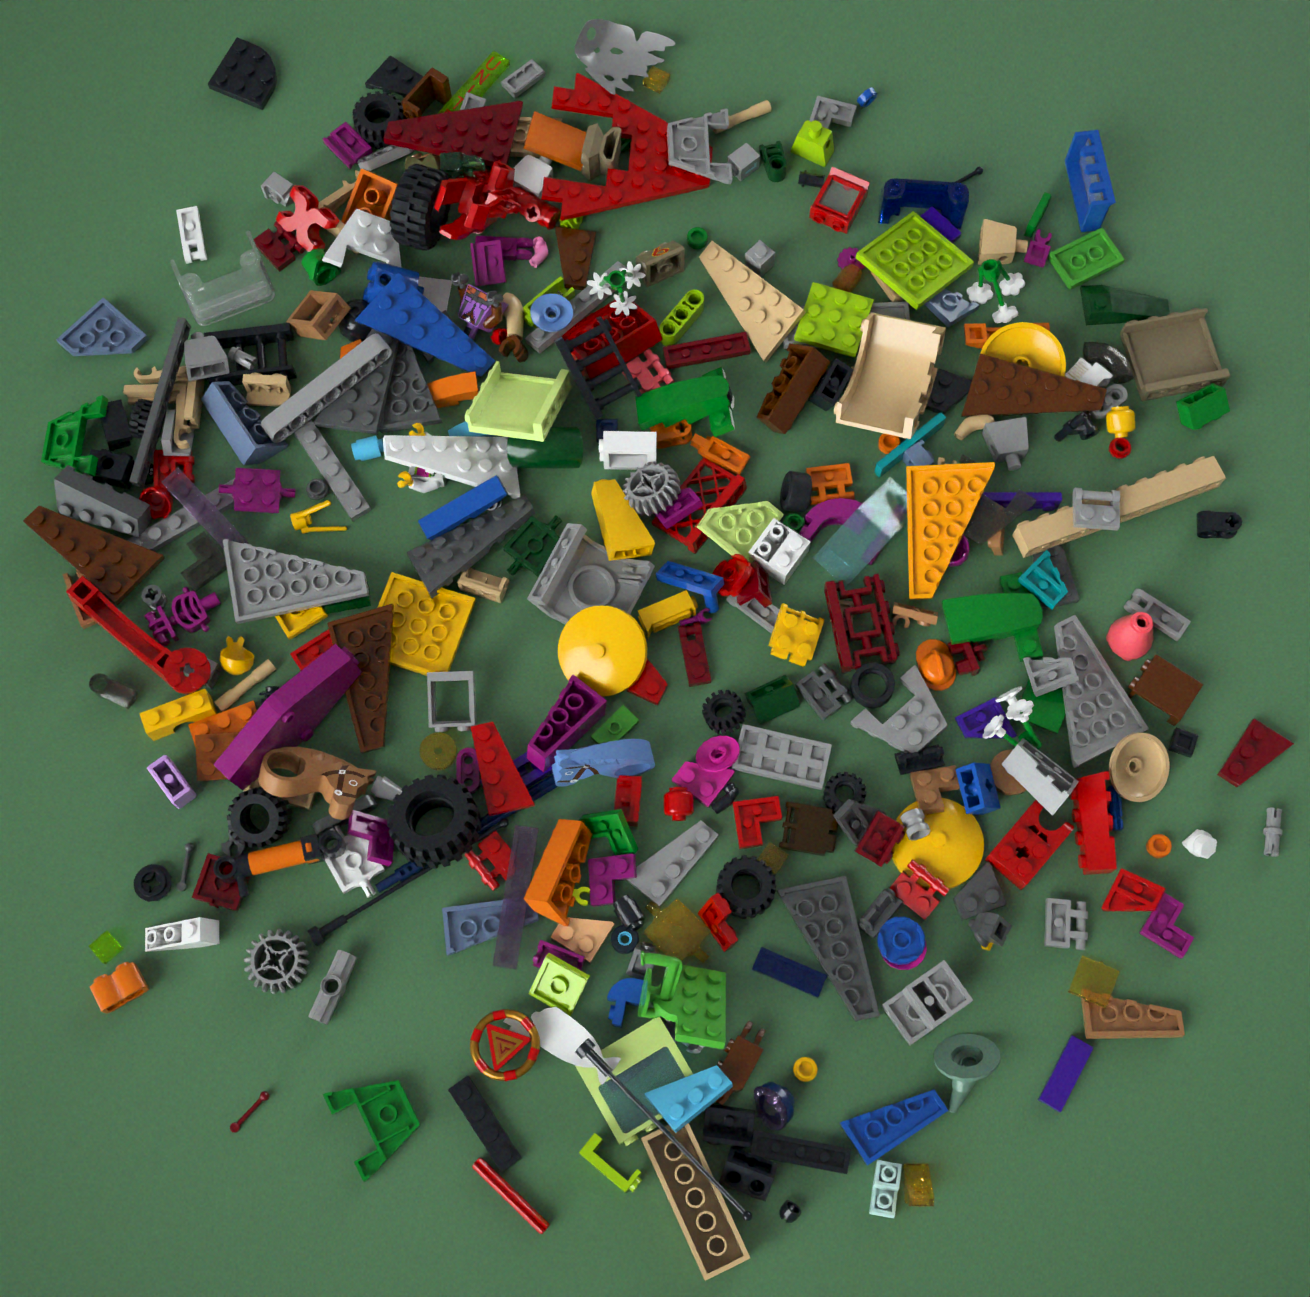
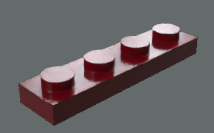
M746 332L663 347L666 368L668 369L749 355L751 353Z

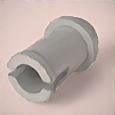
M232 347L230 349L228 358L232 363L237 362L249 370L254 369L255 366L252 363L256 365V357L241 351L240 347Z

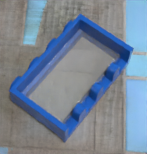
M1099 130L1075 132L1065 158V165L1081 232L1095 231L1101 228L1109 207L1116 203Z

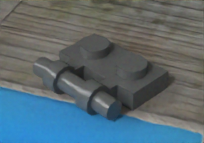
M826 664L819 667L820 672L823 674L821 677H818L812 671L795 684V687L822 721L841 708L840 703L837 701L839 698H842L846 704L853 700V697L849 694L850 690L848 687L841 684L836 677V672L833 669L830 670ZM829 682L836 691L831 693L825 686V683Z

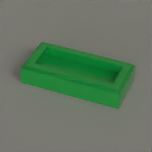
M1044 192L1027 225L1024 236L1033 237L1048 208L1052 197L1051 194Z

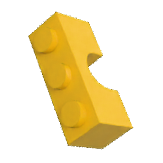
M202 689L139 714L146 734L155 741L175 733L174 728L182 723L196 722L218 713L212 696L206 689Z

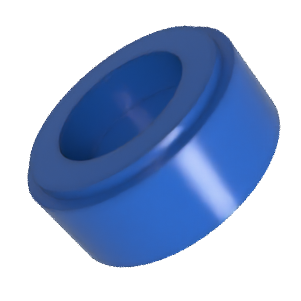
M872 87L868 88L858 97V104L861 107H867L876 99L877 92Z

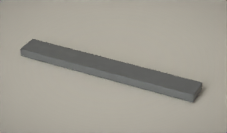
M177 318L129 481L135 487L143 488L147 479L183 357L184 342L188 340L191 325L185 318Z

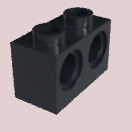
M731 1146L719 1184L766 1202L778 1163Z

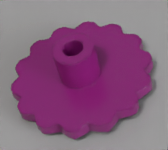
M849 247L848 249H843L837 258L838 266L847 274L859 273L861 269L865 268L855 258L859 251L857 248Z

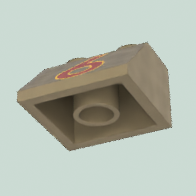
M674 240L668 243L665 242L657 248L643 251L636 256V265L641 264L639 272L646 275L642 278L646 287L684 271L685 249L681 244Z

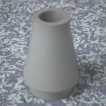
M377 776L370 792L375 794V797L393 801L396 794L400 795L402 793V788L386 776Z

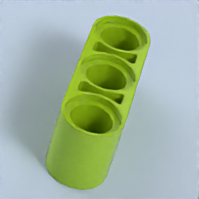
M697 289L688 291L662 321L659 331L663 339L660 342L664 346L675 345L704 310V295L701 291ZM665 332H672L673 334L667 335Z

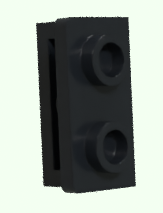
M711 1104L706 1108L702 1140L707 1141L711 1145L729 1144L738 1149L751 1147L755 1110Z

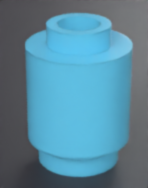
M377 436L356 440V443H351L355 460L361 459V461L382 457L381 452H384L383 441L378 439Z

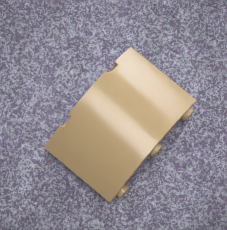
M871 312L861 323V332L863 334L855 366L851 367L854 370L849 377L850 381L843 396L834 406V414H836L835 423L911 439L919 426V414H924L938 370V368H934V364L936 363L937 355H941L946 327Z

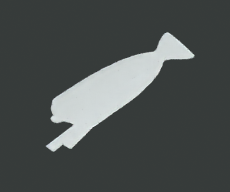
M546 1008L541 1012H534L531 1015V1019L539 1033L540 1047L573 1065L587 1068L595 1067L598 1072L599 1082L602 1085L609 1076L605 1077L586 1056L581 1059L575 1053L577 1048L589 1038L596 1045L593 1050L612 1070L615 1069L621 1060L619 1057L603 1058L600 1047L594 1037L576 1020L559 1008ZM506 1018L503 1021L511 1026L509 1031L530 1037L529 1032L520 1022L510 1018Z

